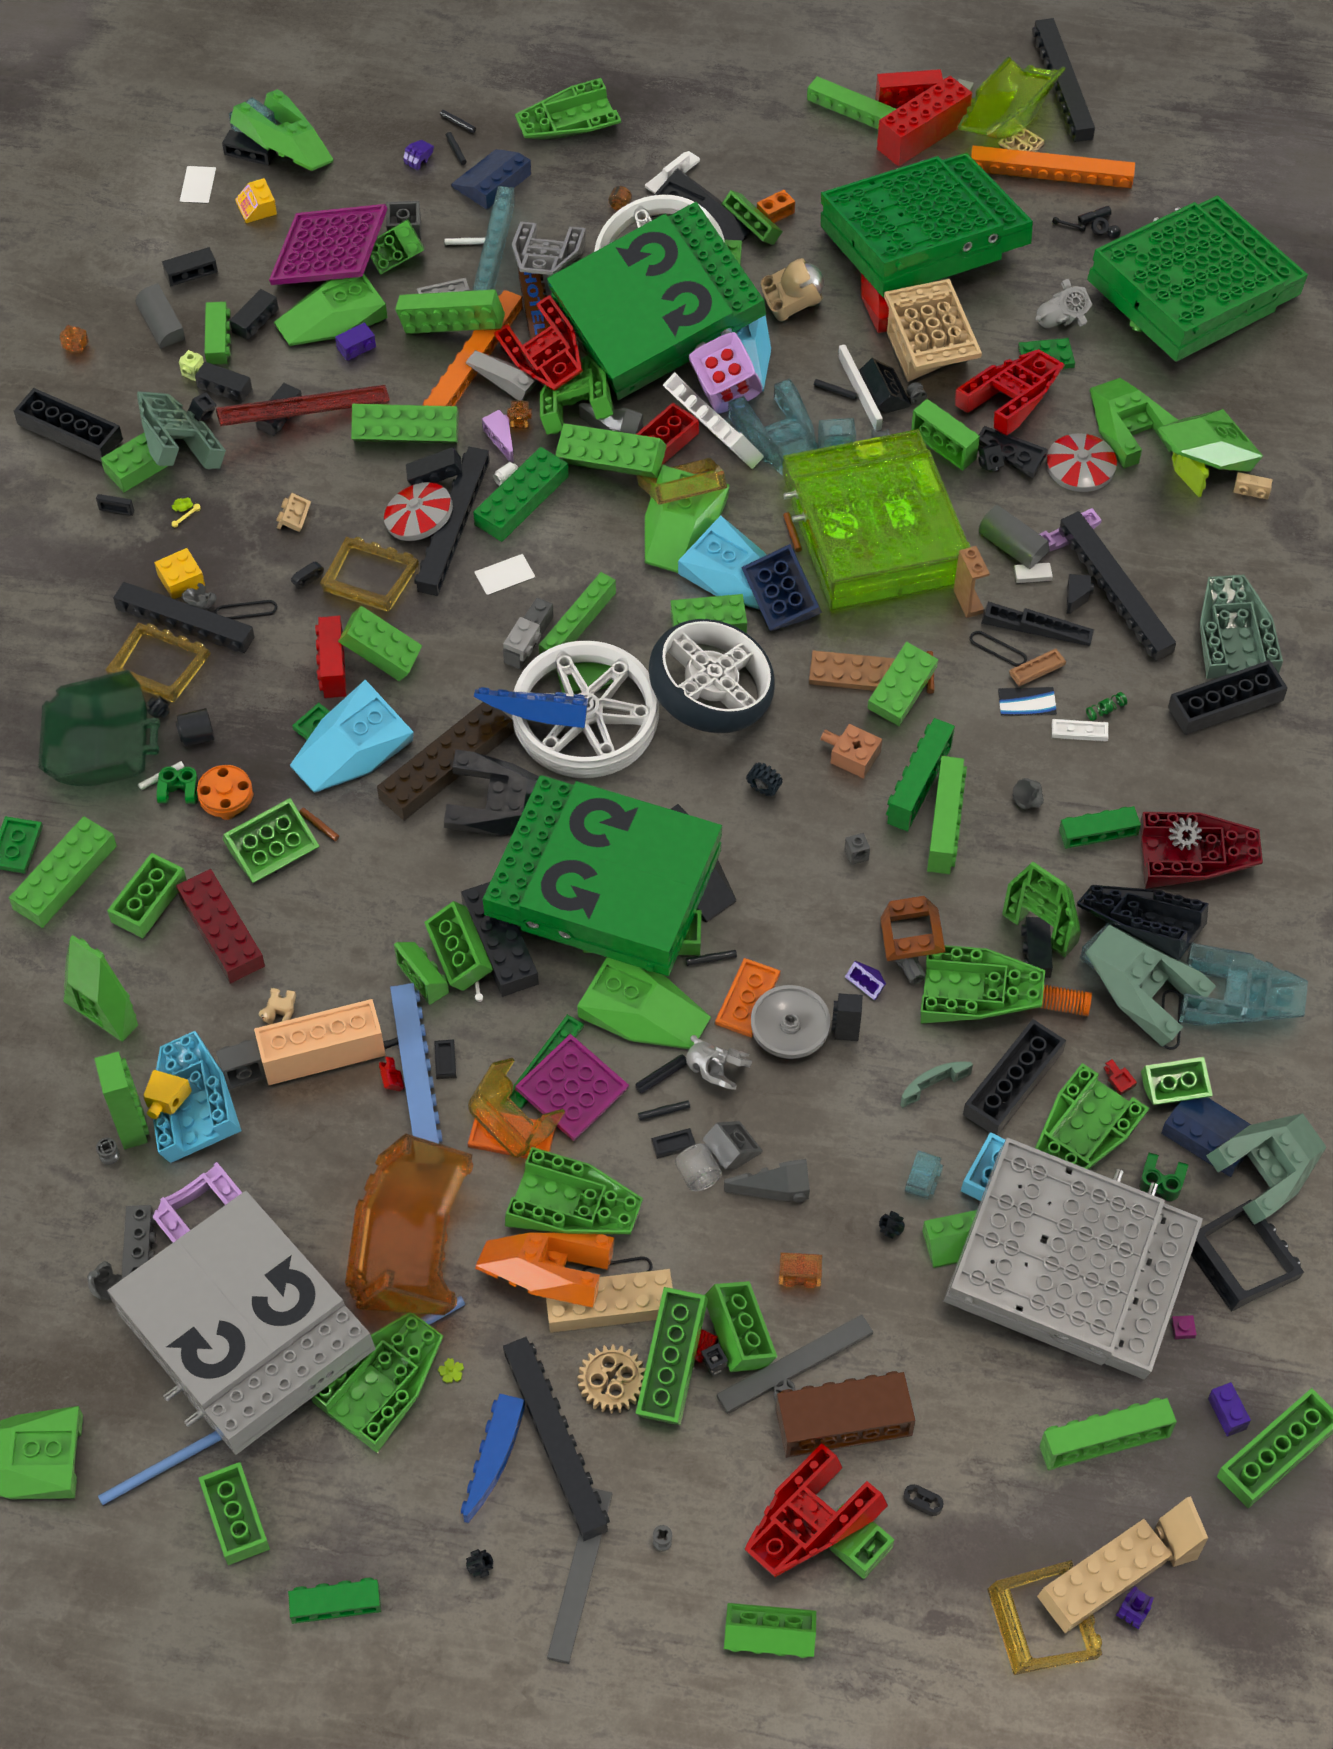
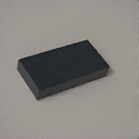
M102 494L97 495L96 501L99 510L133 516L134 507L131 499Z
M454 1039L434 1041L436 1079L457 1078Z
M690 1128L651 1138L657 1159L696 1149Z

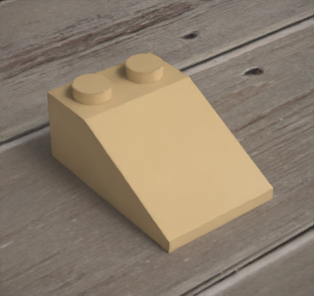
M1191 1496L1184 1499L1162 1516L1155 1528L1157 1536L1172 1554L1168 1561H1171L1173 1567L1197 1560L1208 1539Z

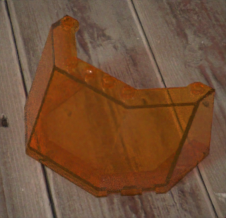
M405 1133L378 1155L375 1162L378 1165L375 1174L370 1173L364 1190L367 1191L364 1199H359L356 1205L345 1284L347 1287H351L349 1292L352 1299L357 1300L355 1305L360 1310L446 1315L457 1304V1297H455L453 1291H449L441 1271L442 1263L445 1259L444 1245L448 1238L446 1233L450 1220V1214L448 1213L464 1178L472 1172V1154Z

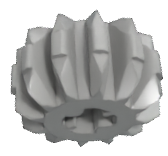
M1180 818V824L1175 821L1173 822L1175 829L1169 828V831L1174 833L1169 836V839L1174 840L1172 844L1174 846L1179 845L1180 850H1183L1185 845L1190 850L1191 844L1194 846L1198 845L1195 839L1201 840L1202 837L1198 833L1202 832V829L1196 828L1198 823L1196 821L1192 822L1191 818H1187L1186 822L1183 818ZM1184 830L1189 834L1187 837L1182 834Z

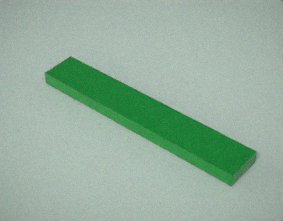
M567 1014L502 1100L500 1107L518 1116L528 1101L515 1090V1086L567 1036L571 1034L576 1038L584 1028V1023Z

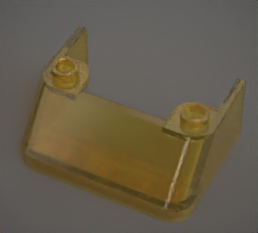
M513 1058L493 1062L469 1100L468 1109L476 1120L511 1156L518 1158L525 1156L530 1152L531 1147L535 1148L552 1134L565 1110L560 1109L545 1113L533 1123L509 1098L513 1092V1084L506 1074L515 1061Z

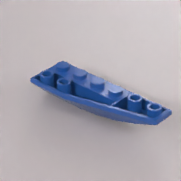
M480 687L474 692V697L486 704L527 720L585 728L589 698H585L581 694L566 696V693L563 692L544 694L512 692L503 689L496 691L485 687Z

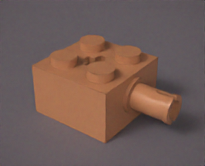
M851 724L847 726L844 733L840 736L826 729L821 736V741L834 746L831 753V764L863 779L881 753V738Z

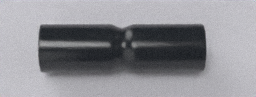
M1105 206L1079 215L1078 222L1080 225H1084L1099 217L1110 216L1112 214L1111 208Z

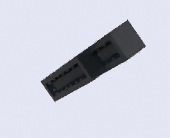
M989 601L985 607L981 624L1090 646L1094 629L1024 608V611L1021 612Z

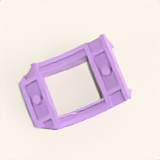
M217 1162L208 1172L202 1173L184 1188L160 1199V1205L158 1210H155L153 1218L172 1242H175L190 1231L189 1227L175 1210L195 1200L210 1188L225 1205L242 1193Z

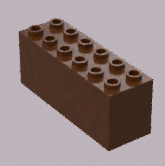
M891 1371L883 1376L869 1375L865 1379L860 1380L850 1378L842 1383L827 1382L818 1387L810 1385L801 1388V1390L793 1391L792 1389H786L777 1393L776 1414L786 1458L811 1454L821 1443L829 1450L913 1435L916 1420L904 1372Z

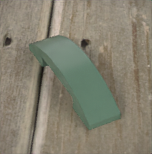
M965 1061L952 1062L924 1072L902 1094L901 1107L904 1108L920 1100L921 1090L948 1077H951L955 1083L971 1075L973 1064Z

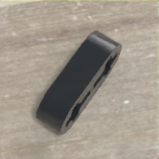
M312 562L292 576L291 582L296 588L302 589L321 577L324 568L318 562Z
M915 1484L907 1486L904 1491L903 1498L907 1505L930 1516H937L942 1512L944 1502L938 1494ZM913 1491L917 1492V1497L914 1500L910 1499V1494ZM936 1501L938 1507L931 1509L929 1503Z

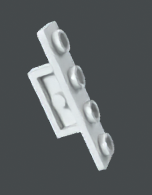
M690 151L684 152L663 168L662 172L646 183L645 188L655 194L677 168L686 173L700 162V158Z

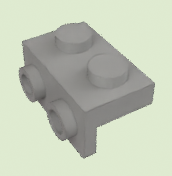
M520 617L503 643V648L520 654V660L524 662L526 657L531 655L534 644L540 641V625Z

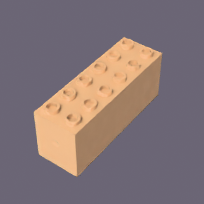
M373 999L254 1029L268 1086L386 1056Z

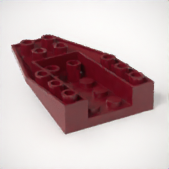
M1197 812L1142 813L1140 834L1145 889L1206 880L1263 863L1259 829ZM1180 818H1183L1185 822L1187 818H1191L1192 822L1196 821L1198 823L1196 828L1202 829V832L1198 833L1202 837L1201 840L1195 839L1198 845L1194 846L1191 844L1190 850L1186 848V845L1183 850H1180L1179 845L1174 846L1172 844L1174 840L1169 839V836L1174 834L1169 831V828L1175 829L1173 822L1175 821L1180 824ZM1185 830L1182 832L1185 837L1189 835Z

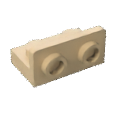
M1238 472L1233 493L1269 499L1273 479Z
M291 493L289 498H284L281 505L283 511L279 512L276 519L279 522L277 528L281 529L285 525L300 532L311 501L294 493Z

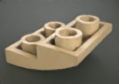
M1018 125L1012 133L1008 132L998 144L1005 149L1036 152L1044 145V139Z

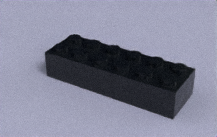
M33 388L14 410L19 426L102 462L101 458L114 451L123 440L119 425L36 388Z
M1268 660L1171 694L1168 708L1183 733L1187 735L1282 702L1288 687L1272 662Z
M490 882L461 891L462 904L468 908L493 967L491 973L499 992L504 997L539 985L538 972L518 926L484 915L483 897Z
M1032 1019L967 1100L963 1115L988 1132L998 1135L1063 1053L1066 1040Z

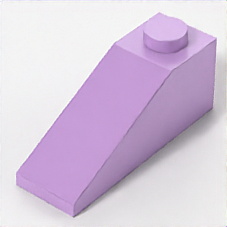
M497 410L482 418V429L509 462L512 463L514 458L509 427L510 420L507 415H503L500 410Z

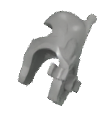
M1068 278L1061 283L1064 291L1053 295L1049 301L1040 305L1036 312L1035 319L1043 328H1052L1064 324L1066 327L1076 318L1081 327L1088 322L1084 314L1088 312L1092 302L1085 287H1071Z
M692 1035L690 1039L694 1042V1045L688 1050L686 1056L689 1068L694 1073L701 1071L702 1078L710 1083L736 1090V1083L727 1079L723 1073L724 1065L726 1062L737 1066L750 1068L752 1061L746 1058L750 1054L733 1048H729V1050L719 1048ZM708 1065H710V1067H711V1071H710L709 1074H708Z

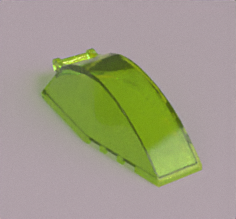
M1008 56L977 88L976 96L972 98L971 106H968L967 114L963 115L958 125V130L995 139H1006L1016 135L1028 126L1037 115L1051 88L1065 71V67L1062 66L1059 70L1053 69L1051 71L1028 65L1025 69H1022Z

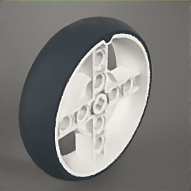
M711 619L685 621L666 631L656 642L649 660L651 687L661 705L673 717L687 726L709 733L740 731L758 721L771 704L775 689V677L771 662L762 647L751 636L735 626ZM697 644L710 645L727 653L723 655L715 651H703ZM667 652L686 668L685 681L679 685L675 683L667 669L665 660ZM744 667L747 668L755 681L758 692L757 700L738 684V671ZM701 697L709 701H721L728 709L711 707L697 701V699Z

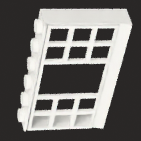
M675 372L663 384L688 411L699 419L751 469L762 460L764 456L741 432L739 434L705 403Z

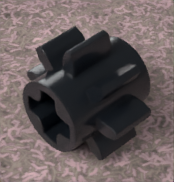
M152 696L147 702L149 707L147 709L148 713L156 719L160 716L165 718L170 712L168 708L169 702L161 696H158L157 699Z
M893 1211L890 1212V1215L884 1214L879 1221L880 1232L892 1239L894 1234L899 1236L905 1228L904 1218Z
M477 1549L470 1552L471 1557L466 1558L468 1572L474 1578L477 1576L481 1578L488 1576V1570L493 1569L492 1556L486 1550L480 1551Z

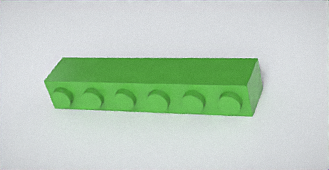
M818 76L807 87V100L876 129L879 127V120L896 110V108Z
M600 572L539 644V655L555 646L576 641L616 594V580Z

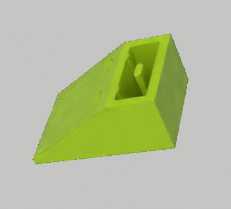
M1173 452L1172 461L1175 472L1198 497H1201L1203 490L1206 488L1205 480L1209 476L1208 468H1205L1204 463Z

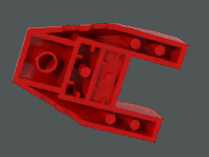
M548 295L536 305L550 327L523 345L508 323L494 332V335L517 368L555 391L583 372L574 328L551 295Z
M1038 349L1020 355L1019 359L1013 361L1008 359L1002 365H991L956 389L955 406L969 413L998 392L1005 393L1013 399L994 412V429L1007 436L1019 428L1043 398L1063 369L1064 363Z
M822 1443L775 1490V1496L770 1506L767 1505L759 1526H756L745 1547V1551L774 1577L873 1522L888 1506L883 1494L868 1481L837 1512L821 1500L816 1494L843 1468L837 1455Z

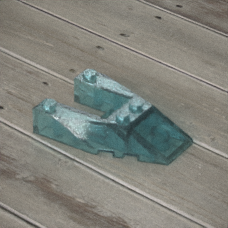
M790 378L774 384V399L787 418L768 426H763L744 396L728 401V416L738 432H741L764 456L762 458L763 461L772 464L775 470L789 481H794L822 470L813 424L801 396Z
M1191 943L1187 965L1202 972L1204 975L1226 978L1224 1000L1185 993L1181 1003L1179 1022L1195 1025H1212L1304 1017L1308 980L1287 970L1282 971L1275 968L1272 963L1268 961L1263 962L1255 958L1251 953Z

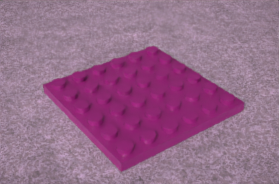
M386 204L296 213L269 281L271 285L362 277L388 210Z

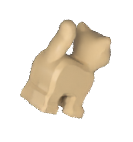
M271 988V997L268 1000L267 1007L259 1012L262 1020L269 1025L273 1024L276 1014L284 1016L282 1021L290 1020L294 1013L296 999L294 991L287 990L286 997L281 998L282 996L279 995L280 990Z

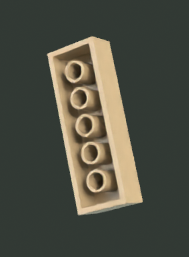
M670 1269L600 1277L598 1296L593 1308L546 1298L550 1333L657 1320L663 1288L673 1289Z
M1143 1519L1045 1586L1037 1597L1063 1632L1067 1633L1164 1565L1172 1554L1146 1520Z

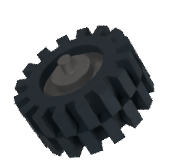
M761 762L755 763L746 777L747 782L751 784L752 788H755V791H760L761 794L765 793L766 796L775 795L783 783L781 775L776 773L775 769L772 770L771 766L767 767L765 763L761 764Z

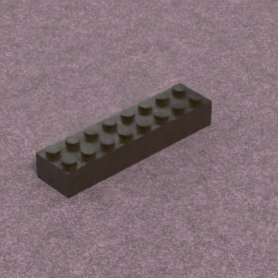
M482 702L377 786L379 799L405 821L461 776L453 774L455 749L487 755L514 733L513 719L502 710Z

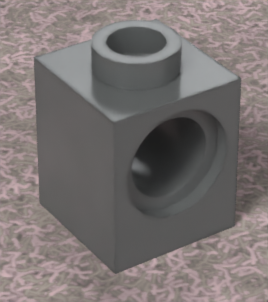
M864 833L845 838L844 850L851 865L869 860L870 846Z

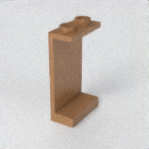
M977 546L959 550L954 593L966 618L984 613V608L974 587L976 579L990 575Z

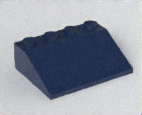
M495 149L455 180L451 186L487 210L531 175V160L519 152Z
M791 544L741 567L770 631L808 620L822 613Z
M1206 1097L1181 1101L1165 1121L1161 1134L1212 1165L1206 1155L1251 1124ZM1247 1154L1221 1172L1232 1177Z

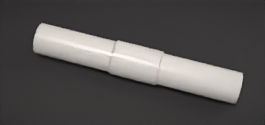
M488 238L445 239V245L488 244Z
M180 761L171 767L179 771L184 767V764ZM159 773L139 783V788L144 790L157 783Z

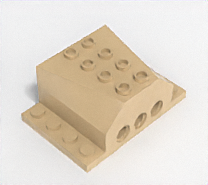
M950 279L884 292V298L889 307L887 334L907 382L949 364L981 358L982 352Z

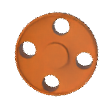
M220 765L209 769L202 775L197 786V795L201 807L207 813L221 817L224 820H230L235 815L244 811L254 796L252 783L248 775L242 769L233 765Z

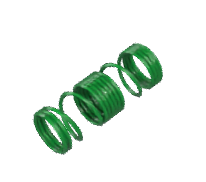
M1119 692L1113 695L1111 699L1106 698L1098 702L1097 706L1092 705L1086 708L1088 718L1091 721L1097 719L1096 712L1092 708L1093 706L1097 707L1102 717L1103 714L1107 715L1113 712V708L1116 710L1117 707L1112 701L1114 696H1116V701L1121 707L1127 705L1125 694Z

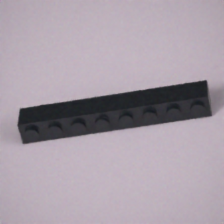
M126 582L122 583L113 597L116 609L121 612H128L138 618L142 617L153 623L165 625L169 629L182 631L184 634L196 636L201 640L213 642L218 646L230 648L235 652L239 651L245 654L255 638L253 627Z

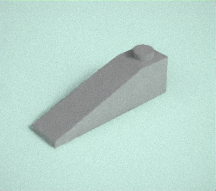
M476 350L465 362L520 402L525 399L539 382L517 368L515 364Z

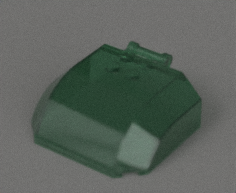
M129 670L62 685L55 691L57 693L50 702L47 700L42 705L38 768L60 783L73 786H96L136 777L145 771L146 755L159 754V746L157 744L160 720L158 718L147 719V706L140 683ZM148 728H150V745H146Z

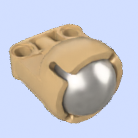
M801 258L791 262L786 268L772 275L765 276L761 280V287L767 304L778 321H785L789 316L822 301L823 296L821 293L824 288V277L819 268L806 263Z

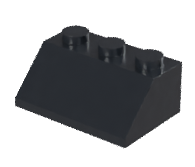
M871 358L859 369L879 411L890 413L909 408L912 405L894 368Z

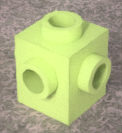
M189 350L184 356H181L179 365L182 376L196 381L195 375L204 363L203 356Z

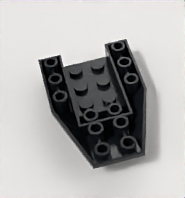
M678 168L654 194L674 195L696 201L716 220L724 240H742L743 242L751 232L746 225L721 204L722 202ZM661 215L651 216L650 218L654 220Z
M1091 885L1077 902V907L1105 923L1142 940L1178 961L1207 924L1209 903L1198 899H1189L1181 895L1165 893L1162 890Z

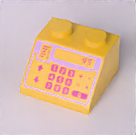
M265 178L249 182L235 199L245 223L277 214L275 200Z

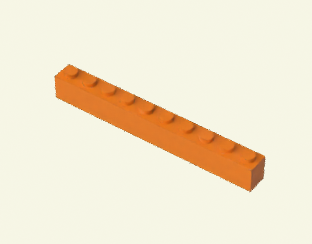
M974 145L971 158L986 173L1123 188H1132L1135 162Z
M504 290L501 295H498L505 312L502 327L507 323L511 326L523 309L522 296ZM498 329L474 330L472 332L471 338L465 342L461 352L457 353L454 362L448 366L445 375L441 376L439 383L432 389L428 399L424 400L423 406L456 405L478 373L465 362L475 350L491 355L499 343L494 335V332Z

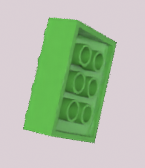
M291 798L224 833L222 839L231 855L252 883L259 881L320 847Z

